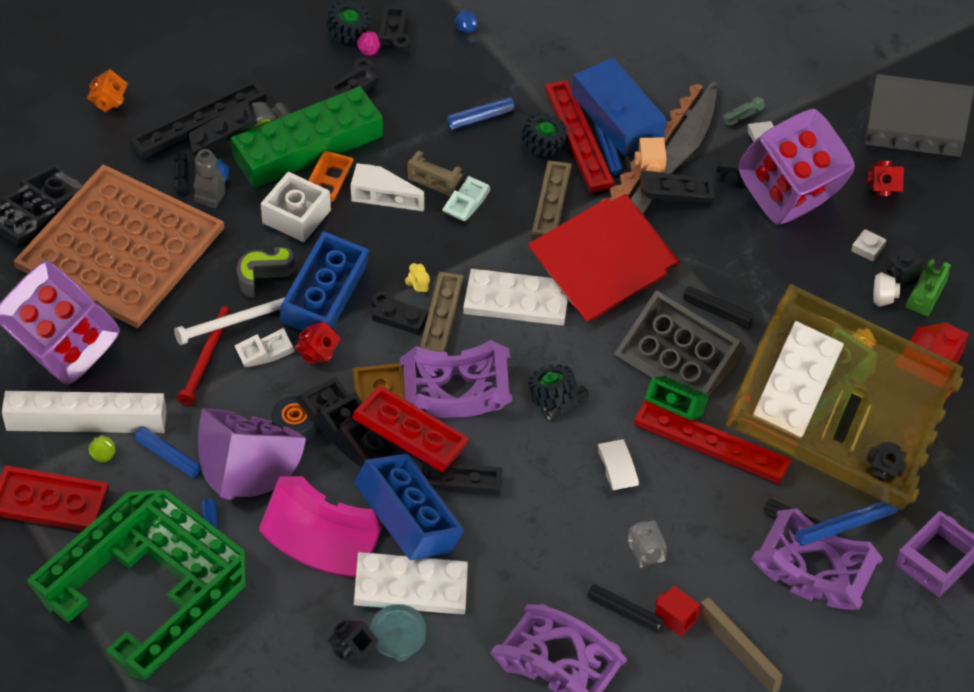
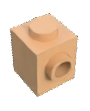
M640 138L638 152H635L634 163L635 166H639L640 175L642 172L665 173L667 157L664 138Z

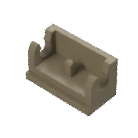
M417 151L407 163L408 179L451 196L463 180V174L460 173L462 168L457 166L453 171H449L425 161V158H422L424 152Z

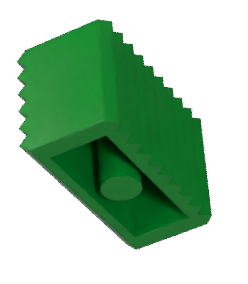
M667 375L652 378L645 395V401L690 421L702 417L709 398L708 393L704 394L703 391L699 392V389L690 388L689 385L681 384L676 379L667 378Z

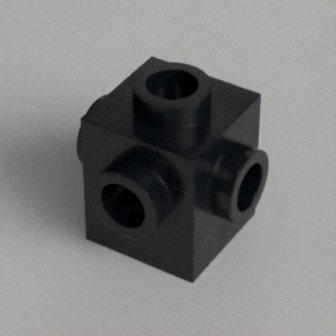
M882 441L878 446L871 447L866 457L868 464L865 472L871 474L878 481L889 483L897 476H902L907 466V463L904 462L907 453L901 451V447L893 442L887 441L885 443Z
M363 620L341 621L333 629L334 633L327 640L332 645L334 654L344 661H362L379 642Z

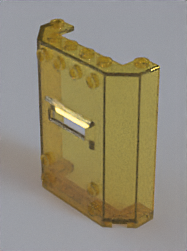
M789 284L778 303L773 317L770 318L728 412L729 417L725 425L903 510L908 503L913 504L919 494L920 489L916 488L920 476L916 475L919 467L922 468L926 463L929 454L925 451L927 446H931L936 438L937 431L934 428L936 423H941L946 413L943 406L947 397L953 391L958 392L964 378L960 377L964 367ZM795 321L844 343L801 439L795 438L752 417ZM853 393L861 397L862 400L844 443H840L834 440L833 437ZM882 441L885 443L887 441L893 442L901 447V451L907 453L904 459L907 466L902 476H897L889 483L879 481L873 478L871 474L865 472L868 464L866 457L871 447L878 446Z

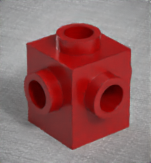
M877 161V165H871L870 170L866 172V185H870V190L876 191V195L891 196V191H903L904 167L892 165V161ZM886 175V180L882 181V177Z
M323 321L310 325L299 335L300 340L295 349L301 354L302 359L310 365L321 362L326 363L333 357V350L341 338Z

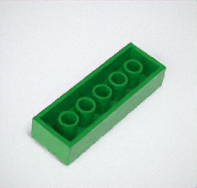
M361 86L232 136L233 158L252 187L257 188L284 177L287 172L294 173L318 163L324 151L341 154L383 137V118Z

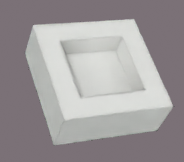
M864 229L854 242L852 252L874 262L885 247L886 239Z

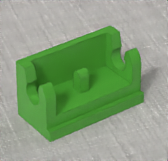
M931 259L906 302L905 308L929 316L947 283L951 264L944 262L941 269L937 270L933 267L934 260Z

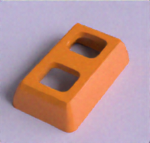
M324 151L308 181L318 186L326 185L333 187L334 189L330 194V202H333L353 165V158ZM329 168L343 171L339 178L326 175Z

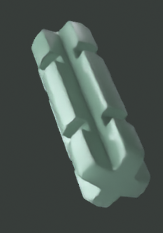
M756 97L750 100V103L746 102L735 108L732 113L730 111L724 114V124L732 127L738 123V120L741 122L754 115L756 111L763 110L765 108L764 100Z

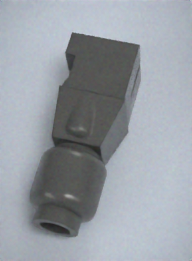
M202 149L194 160L196 169L193 185L195 188L194 201L216 209L226 193L225 178L218 170L216 156L210 150Z

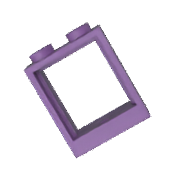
M939 511L899 550L896 566L937 597H940L974 563V533L968 532L955 519ZM936 534L965 554L947 574L918 553Z

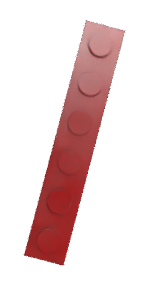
M564 80L545 84V92L557 119H561L563 125L567 126L566 140L589 192L595 193L613 187L614 181L579 103L572 96V88L569 81Z
M644 401L634 419V425L779 485L790 466V458L696 420L690 421L647 401Z

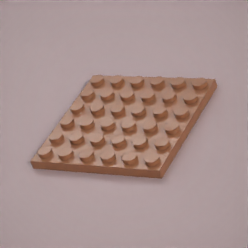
M103 164L14 260V266L28 274L40 263L46 260L50 261L73 279L93 301L97 300L111 316L138 329L225 227L223 221Z

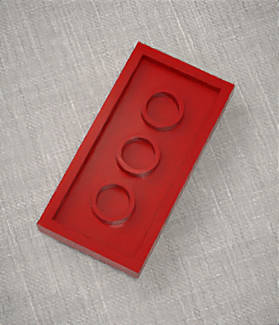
M381 385L355 410L352 417L365 427H368L441 472L445 471L465 448L469 440L467 436Z
M5 465L0 477V517L83 531L101 515L110 489L109 484Z

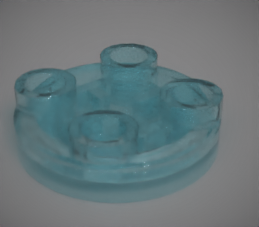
M396 604L381 609L373 617L370 624V630L379 640L374 647L382 654L395 657L399 661L407 660L411 654L418 651L426 638V623L423 616L416 609L407 605Z

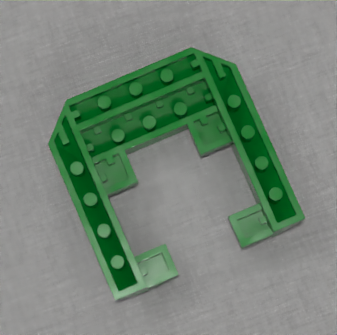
M167 490L127 492L27 579V583L49 612L54 611L69 623L89 605L87 598L80 594L77 589L113 557L130 569L146 554L177 578L180 583L167 594L168 601L180 610L143 644L126 631L106 649L107 655L127 671L128 677L146 679L246 587L245 550Z

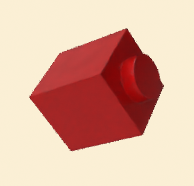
M675 586L667 593L662 592L655 601V614L664 618V625L680 637L698 619L700 604Z

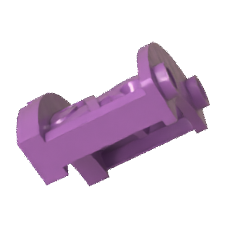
M489 340L480 346L461 351L462 355L447 356V352L431 351L416 346L400 358V367L404 368L405 400L435 418L470 417L493 410H500L504 405L513 401L512 395L509 394L507 359L510 358L509 348ZM495 366V371L491 372L492 367ZM416 372L420 374L421 378H416ZM452 375H461L467 382L475 383L468 392L459 398L449 395L439 387L446 384ZM496 380L497 388L493 387V384L489 381ZM416 386L423 387L421 394H417Z
M799 509L779 510L776 514L777 519L761 549L755 551L751 558L752 561L773 581L777 582L780 579L792 587L790 592L809 601H812L813 598L827 601L828 607L859 610L863 603L861 595L876 565L880 564L883 559L869 541H854L836 535L800 546L794 539L796 531L814 525V523L806 518ZM786 527L789 529V532H788V540H789V542L786 540V538H785L784 535H783V532H784V530H785ZM779 541L782 547L777 550L775 547ZM823 552L831 562L834 570L822 571L813 576L807 573L806 564L800 554ZM859 563H862L859 570H853ZM855 578L851 585L850 579Z
M527 604L524 608L526 611L525 615L502 645H495L490 652L506 673H516L534 680L539 676L550 682L548 688L554 692H603L620 666L624 665L627 661L616 643L608 641L604 636L579 619L550 608L545 604ZM557 638H570L576 649L578 661L562 659L555 663L548 660V649L543 642ZM536 648L541 652L540 655L534 654L536 653ZM595 655L607 665L601 674L588 667V665L592 668L601 667V661L594 658ZM571 668L572 675L568 674L563 669ZM588 678L595 681L589 691L586 689Z

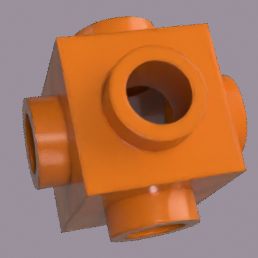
M109 69L91 82L89 86L91 90L87 98L104 112L113 107L117 108L124 100L123 94L128 83Z

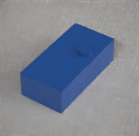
M614 58L573 75L572 96L623 156L638 150L640 138H664L666 117Z
M323 231L281 304L279 322L303 331L310 325L324 321L333 329L366 269L369 249Z
M402 454L365 461L354 484L408 559L416 560L451 553L463 534L464 529L410 456Z

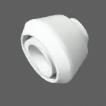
M880 272L875 275L873 303L878 307L894 303V298H899L900 283H895L894 277Z

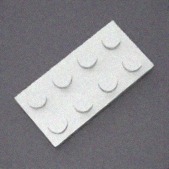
M471 269L463 314L564 326L568 298L552 278Z
M795 321L751 417L797 439H801L844 343Z
M358 552L354 605L464 615L466 609L468 562L431 558L409 560L407 556Z

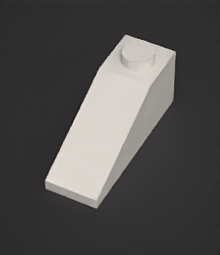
M356 164L351 182V201L424 211V191L380 166Z

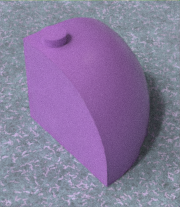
M202 408L198 431V452L203 476L209 486L223 499L232 500L235 499V496L252 497L265 494L275 489L279 477L290 476L294 472L302 457L306 438L288 427H283L282 431L281 428L272 425V421L252 416L251 420H247L245 417L235 415L236 412Z

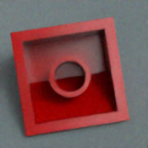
M948 323L918 327L897 358L895 365L942 387L964 353L969 333Z

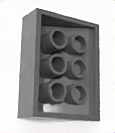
M876 74L866 126L865 145L961 157L974 86Z
M656 290L614 355L650 378L667 375V378L676 379L677 382L685 383L686 386L694 387L695 390L699 389V392L703 391L704 394L708 393L710 396L733 370L745 352L746 347L738 339Z

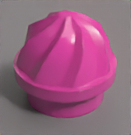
M362 32V35L357 40V46L361 53L373 55L378 51L380 41L375 32Z

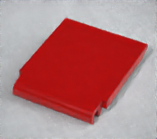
M623 194L612 201L606 198L527 245L585 322L602 316L664 279L672 266L676 269L680 264L679 259L627 194Z

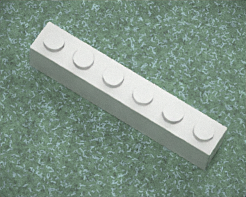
M5 391L2 407L6 431L136 433L141 427H145L152 433H164L167 414L164 393Z

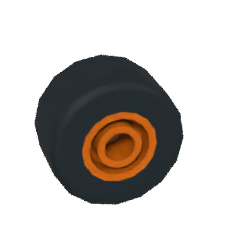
M289 396L278 401L271 413L272 425L281 428L282 431L283 427H288L300 433L306 438L305 445L312 442L318 435L319 428L311 421L295 400L298 396Z

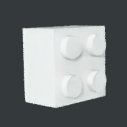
M290 172L285 174L261 203L262 222L302 242L306 241L331 210L329 190Z

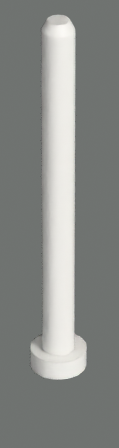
M285 297L190 328L177 327L174 329L176 340L179 345L188 343L189 338L280 310Z

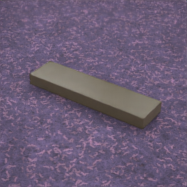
M555 161L547 162L532 230V239H537L560 225L572 164Z
M445 272L438 273L420 348L438 352L447 351L464 275Z
M708 597L703 600L700 605L699 618L769 692L779 691L783 674L711 598Z

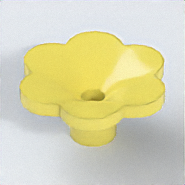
M416 263L409 266L410 272L405 279L407 286H413L416 292H427L429 290L430 277L425 272L424 266L422 264L417 265Z

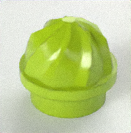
M101 435L98 438L94 437L88 450L90 456L95 461L105 463L112 459L116 448L114 442L109 437Z

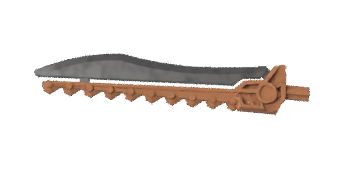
M711 82L702 96L703 86L701 84L690 86L691 96H685L680 99L681 109L670 111L671 121H666L665 146L684 118L686 120L665 149L667 157L665 174H672L699 148L705 138L715 108L716 82ZM701 96V98L699 99V101L697 102V104H696V105L694 106V108L691 110V108L693 107V105L695 104V102L697 101V99ZM634 160L630 162L631 172H625L620 175L621 185H615L610 188V201L623 194L631 197L640 184L639 166H635ZM641 185L631 198L642 214H644L653 199L642 198Z

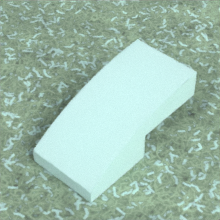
M468 176L460 190L454 191L444 206L443 212L459 220L466 221L490 192V186Z

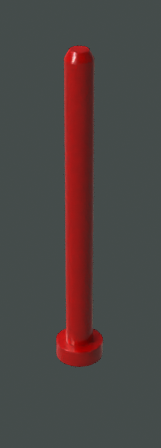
M223 306L216 319L229 315L230 308ZM223 328L210 332L185 390H180L178 393L177 401L180 404L188 407L194 405L196 400L194 393Z

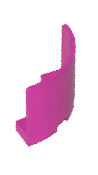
M303 476L279 477L259 528L262 535L277 549L302 564L333 575L356 578L358 552H374L383 526L373 509L353 507L340 502L338 506L332 505L324 501L326 496L313 488Z

